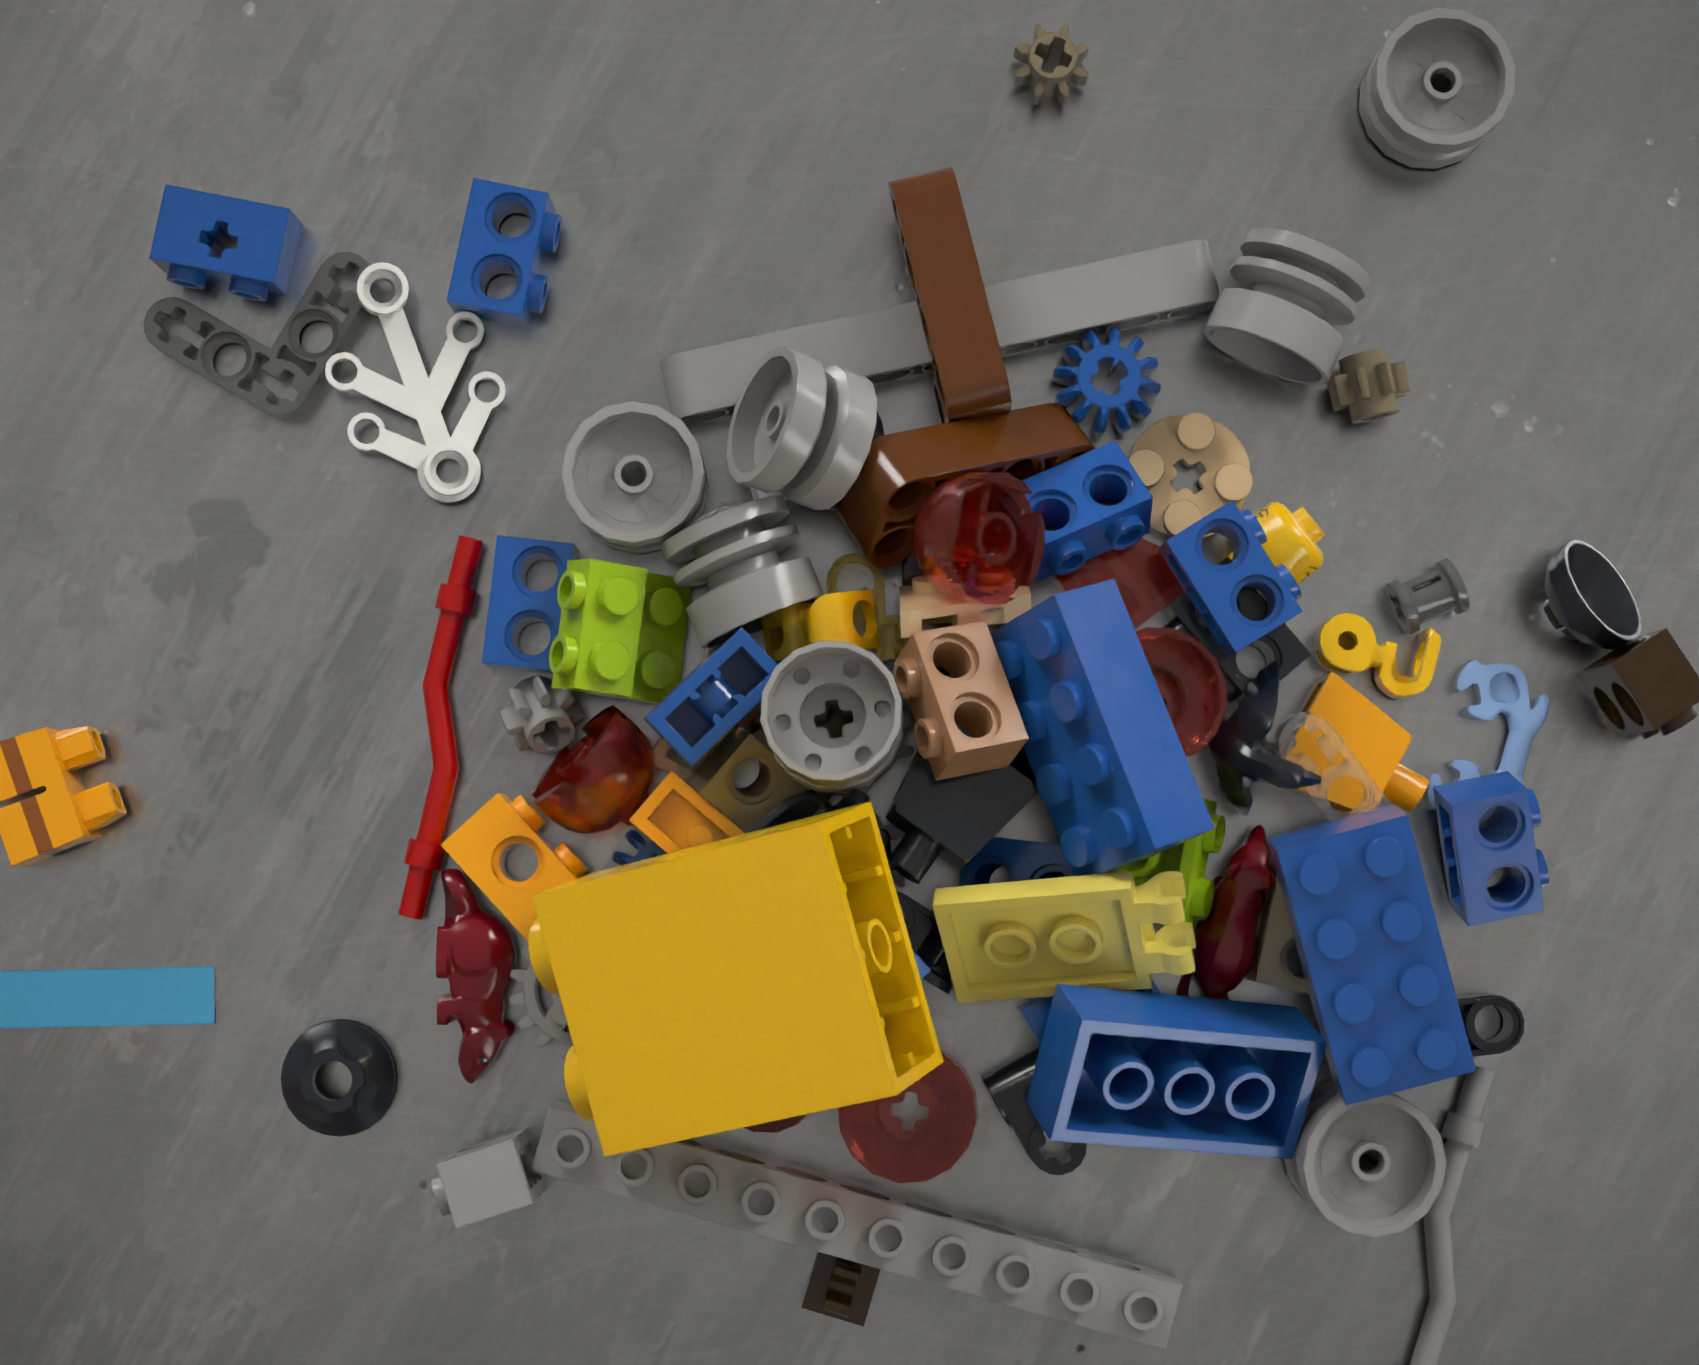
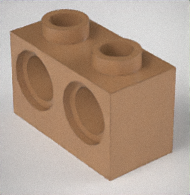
M986 621L915 632L911 635L894 663L893 676L902 699H907L915 721L914 737L917 749L924 759L929 760L935 780L938 781L1008 767L1029 737ZM935 666L945 669L953 678L943 675ZM956 725L967 728L975 738L963 734Z

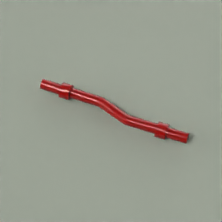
M460 535L458 536L447 584L440 583L435 608L440 610L422 684L433 771L416 839L409 838L404 863L409 865V870L398 915L423 920L434 872L442 870L446 851L441 846L459 772L448 686L465 616L472 617L478 592L473 591L472 587L483 546V541Z

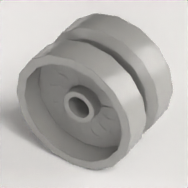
M1434 8L1410 16L1389 34L1380 51L1372 60L1360 85L1359 112L1367 135L1386 156L1408 167L1438 169L1462 161L1499 124L1515 95L1516 66L1508 44L1488 21L1462 9Z
M787 346L773 348L758 362L746 380L735 405L727 438L726 459L729 474L737 483L765 493L780 490L788 501L814 510L830 509L844 498L856 481L870 451L876 427L878 401L873 383L864 375L837 365L823 367V364L814 356Z
M635 401L606 406L584 420L566 445L561 471L566 499L590 534L613 549L638 554L660 550V545L668 538L684 530L692 521L699 518L704 511L709 485L699 444L684 422L660 406ZM634 468H639L640 472L646 476L645 481L639 486L634 487L625 484L629 482L626 473Z
M1333 1081L1323 1083L1312 1091L1293 1159H1284L1287 1176L1302 1198L1324 1218L1348 1233L1376 1238L1402 1232L1427 1215L1442 1191L1447 1164L1441 1135L1424 1111L1396 1093L1345 1105Z

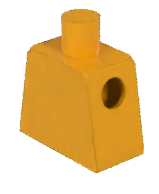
M1333 672L1319 677L1277 752L1281 758L1298 764L1305 770L1313 772L1322 778L1321 783L1317 785L1300 787L1295 790H1282L1351 815L1373 810L1380 797L1411 813L1423 797L1428 787L1429 779L1399 763L1412 740L1409 732Z

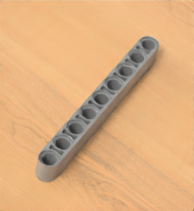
M1206 240L1177 243L984 286L1002 357L1082 340L1083 333L1090 329L1097 336L1108 334L1111 327H1117L1120 331L1203 313L1213 309L1220 294ZM916 301L688 350L668 356L660 362L671 414L682 420L685 425L704 423L733 416L735 405L746 380L758 362L773 348L787 346L814 356L823 364V367L837 365L864 375L873 385L934 372Z

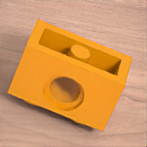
M498 792L448 837L441 846L528 941L530 928L538 918L532 895L580 878L589 868L565 842L554 848L538 829L546 821L527 799L520 794L512 801L506 794ZM524 843L535 851L538 864L535 873L529 879L518 881L507 872L505 860L508 852L514 846Z

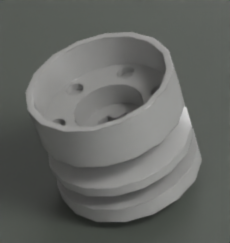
M1271 227L1251 228L1246 233L1240 246L1243 256L1238 257L1230 269L1233 279L1244 289L1225 288L1219 294L1203 332L1207 339L1221 351L1262 372L1306 385H1323L1329 381L1345 344L1342 335L1331 325H1349L1355 320L1359 312L1355 302H1359L1366 296L1371 284L1369 274L1351 258L1312 238Z
M773 495L753 501H739L713 510L692 521L687 528L668 538L660 545L668 564L680 563L696 558L695 561L672 575L677 587L697 586L707 583L709 592L700 596L686 608L703 649L720 646L735 630L741 627L749 635L758 633L763 630L761 617L794 604L814 603L820 596L825 595L809 557L779 561L777 553L787 548L800 537L796 525H785L766 530L790 514L783 495Z
M819 641L794 650L774 668L762 692L760 721L777 763L794 782L817 793L846 795L853 788L861 790L872 786L891 769L903 745L904 712L902 699L893 674L875 654L850 642ZM832 710H840L844 720H853V723L843 726V737L837 739L830 738L827 728H818V725L828 722V712Z

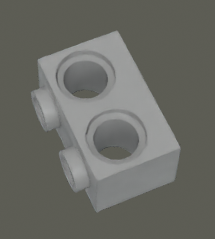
M527 1127L457 1150L436 1164L439 1176L431 1179L434 1198L442 1216L452 1215L456 1229L531 1205L548 1189L543 1174L531 1171L536 1150L529 1128Z

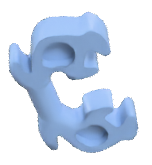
M1475 659L1468 661L1456 672L1451 690L1454 693L1464 691L1469 686L1473 687L1476 703L1462 709V714L1469 719L1488 722L1494 720L1498 713H1503L1506 716L1509 733L1496 773L1508 771L1524 785L1523 775L1533 739L1546 721L1549 712V697L1546 694L1536 695L1530 707L1528 684L1522 670L1517 666L1502 663L1484 665ZM1453 760L1447 763L1448 769L1455 774L1452 782L1481 776L1480 766L1470 761ZM1429 774L1426 776L1429 779V784L1423 795V802L1428 810H1435L1433 786L1442 785L1443 783L1438 774ZM1498 806L1486 810L1481 816L1479 824L1492 816Z

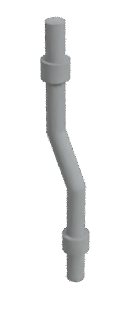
M1475 1066V1072L1467 1073L1455 1113L1448 1111L1441 1136L1447 1138L1444 1146L1447 1164L1442 1191L1427 1215L1424 1216L1430 1300L1410 1365H1438L1457 1303L1450 1217L1472 1146L1476 1148L1480 1146L1486 1126L1480 1120L1495 1074L1493 1071Z

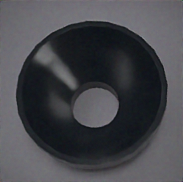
M1572 540L1551 556L1545 576L1546 589L1542 591L1545 599L1543 609L1556 630L1564 633L1573 643L1582 642L1593 647L1615 650L1621 645H1626L1639 637L1641 617L1634 596L1617 569L1600 551L1581 540Z
M343 1018L324 1021L310 1027L301 1034L288 1050L281 1072L282 1094L295 1118L313 1131L338 1137L355 1135L371 1128L380 1121L393 1105L398 1093L400 1080L398 1060L386 1038L368 1024L358 1020ZM326 1061L341 1062L350 1070L352 1085L349 1092L342 1099L333 1100L326 1098L316 1087V1073Z

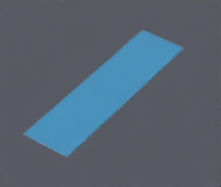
M215 966L0 971V1029L215 1024Z

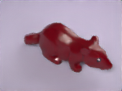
M1257 825L1250 830L1243 843L1233 852L1226 865V871L1224 872L1226 876H1217L1213 879L1215 892L1211 911L1206 919L1197 921L1196 929H1194L1196 948H1193L1192 952L1195 971L1181 976L1176 989L1177 995L1189 996L1190 981L1193 975L1200 983L1207 998L1229 1000L1228 992L1241 984L1249 973L1258 948L1256 930L1258 917L1261 915L1264 907V890L1275 887L1274 875L1270 871V857L1265 830L1262 825Z
M446 869L441 871L445 893L444 926L437 929L436 977L449 980L451 994L440 995L437 1001V1025H448L455 1019L459 1022L463 1036L459 1047L458 1065L464 1079L468 1083H474L494 1062L504 1041L513 1035L515 1030L514 1024L510 1020L504 1019L505 993L512 979L510 977L511 970H514L516 966L517 950L508 928L499 919L481 908L459 869Z

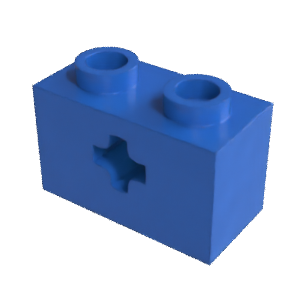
M165 184L149 259L167 273L166 280L171 283L193 289H204L206 281L229 285L228 292L230 294L254 301H266L268 293L282 296L288 295L303 224L289 208ZM231 236L237 243L236 249H224L220 258L214 252L215 246H226Z
M741 627L735 630L643 719L688 766H693L762 700V692L778 664Z

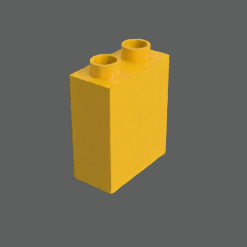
M871 801L597 871L532 895L538 918L533 922L528 938L531 965L540 984L548 992L559 994L573 1043V1046L568 1050L564 1064L567 1094L577 1114L586 1121L595 1122L604 1157L896 1096L944 1062Z

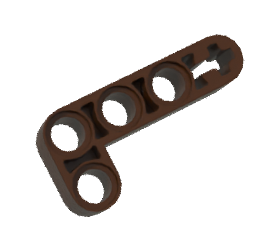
M952 167L890 181L888 183L890 199L934 371V392L942 424L990 414L1010 412L1012 400L1009 382L958 183Z
M1046 403L1015 409L1010 412L990 414L883 435L872 440L870 451L858 478L844 498H842L839 516L871 565L877 568H888L908 558L916 549L928 516L1001 501L1002 489L1096 448L1071 417L1067 409L1059 403Z

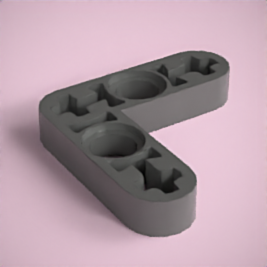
M338 252L328 257L320 266L271 349L187 300L178 297L163 298L149 308L144 319V333L148 341L165 356L260 411L281 421L295 420L303 416L311 408L327 381L325 365L329 358L336 353L346 350L368 313L360 304L357 293L350 290L344 293L337 305L343 313L348 314L343 322H340L328 309L317 306L321 298H324L331 306L334 304L340 293V288L334 282L338 273L349 276L354 269H358L356 277L359 279L360 274L370 264L360 255L352 252ZM379 282L374 283L370 289V294L374 300H376L379 291ZM184 313L183 323L194 333L205 339L201 342L199 349L192 343L175 335L167 343L169 334L162 328L163 322L167 318L177 321ZM315 320L329 323L333 330L331 344L319 353L304 351L299 342L302 328L307 323ZM209 327L215 328L211 333L208 334ZM226 343H237L242 345L246 352L244 367L238 373L231 376L218 374L213 366L215 352ZM198 352L197 359L195 361L192 360L191 357ZM262 359H268L269 361L261 367ZM260 369L270 377L283 383L288 380L290 375L294 376L291 385L298 391L297 397L293 401L283 398L277 406L273 405L276 395L254 379L258 376ZM252 383L251 391H245L244 389Z

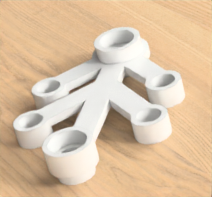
M384 262L372 264L359 276L357 282L358 300L367 312L379 317L403 385L364 367L359 358L348 352H339L329 358L325 365V377L328 384L336 391L351 392L354 390L415 419L425 445L385 429L383 421L377 415L369 412L359 413L350 420L347 427L348 440L355 449L361 452L376 450L416 469L420 486L431 498L446 503L461 501L468 497L479 483L481 467L473 448L491 410L500 406L505 398V383L498 374L491 371H482L474 375L467 388V396L470 402L451 437L441 410L469 351L475 349L481 343L484 336V325L476 314L469 311H461L452 315L445 329L447 340L428 378L403 310L409 292L407 278L398 267ZM378 281L389 282L395 289L394 298L386 303L375 301L370 294L372 285ZM467 320L474 324L477 330V336L474 340L463 343L454 337L452 329L458 321ZM340 361L352 363L357 370L356 378L346 384L337 382L332 376L333 366ZM490 380L497 385L499 394L494 401L486 403L476 397L474 388L479 381ZM362 421L373 422L379 429L377 440L370 444L360 443L354 436V428L358 423ZM443 460L455 461L461 469L460 478L453 483L441 481L436 473L437 465Z

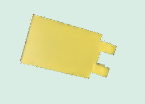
M1132 871L1099 875L1092 874L935 888L932 906L958 1004L1054 996L1056 984L1118 990L1152 989V979L1155 973L1185 975L1195 971L1192 949L1196 948L1193 924L1184 922L1185 911L1182 899L1186 898V889L1183 873L1167 871L1159 873L1140 886H1135ZM1153 923L1165 926L1155 933Z

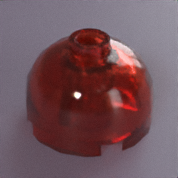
M970 472L957 475L940 484L932 491L921 505L914 525V551L920 569L937 590L955 600L966 603L1006 604L1015 599L1009 596L1014 594L1019 586H1029L1037 576L1044 555L1045 525L1041 513H1032L1030 503L1024 495L1032 494V492L1024 482L1009 473Z
M612 705L603 709L581 728L587 735L571 750H569L568 746L562 748L533 789L532 796L535 800L531 801L532 804L552 821L568 831L585 835L602 833L610 830L620 821L627 826H631L633 824L629 819L650 796L646 791L655 775V754L650 741L633 721Z

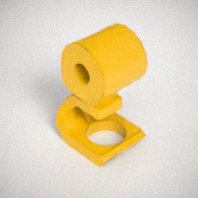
M872 590L825 594L815 600L814 603L794 604L761 617L765 651L774 661L784 660L794 650L819 641L850 642L865 650L880 648ZM856 603L862 608L866 619V631L863 638L857 633L853 623V609Z
M1342 613L1330 618L1317 629L1313 637V652L1316 660L1323 668L1338 674L1352 676L1364 670L1368 671L1370 667L1375 668L1374 680L1377 687L1394 700L1404 699L1423 692L1430 685L1441 645V637L1433 629L1428 628L1418 635V646L1411 675L1407 677L1400 674L1397 669L1396 650L1398 644L1387 641L1382 645H1378L1372 626L1365 618L1357 614Z

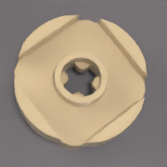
M1200 412L1174 415L1154 423L1139 436L1128 456L1129 462L1153 497L1150 532L1164 538L1173 537L1232 500L1241 512L1253 485L1250 461L1240 440L1226 426ZM1183 462L1187 467L1194 465L1199 467L1203 473L1198 479V483L1202 488L1200 492L1193 494L1187 487L1177 492L1173 488L1171 482L1177 476V472L1173 467L1175 464ZM1218 533L1204 535L1203 540L1208 539Z

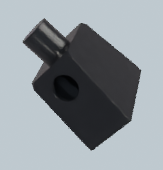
M917 749L885 816L889 822L906 833L887 859L889 865L903 877L916 884L920 883L937 857L957 870L962 869L1037 794L1036 783L1011 765L936 781L929 760L924 759Z

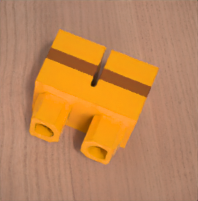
M84 726L66 730L43 727L0 741V806H4L0 808V835L11 866L31 867L53 858L54 854L75 845L101 838L100 828L126 815V808L120 791L114 782H106L85 790L80 777L79 768L106 759V751L96 727Z

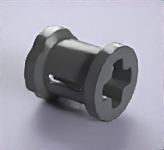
M1447 558L1435 563V570L1405 583L1394 580L1386 584L1388 601L1397 622L1406 634L1420 631L1421 623L1453 610L1459 615L1470 608L1469 597L1463 580L1456 567Z

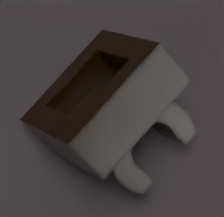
M817 1252L802 1302V1308L864 1327L880 1269Z

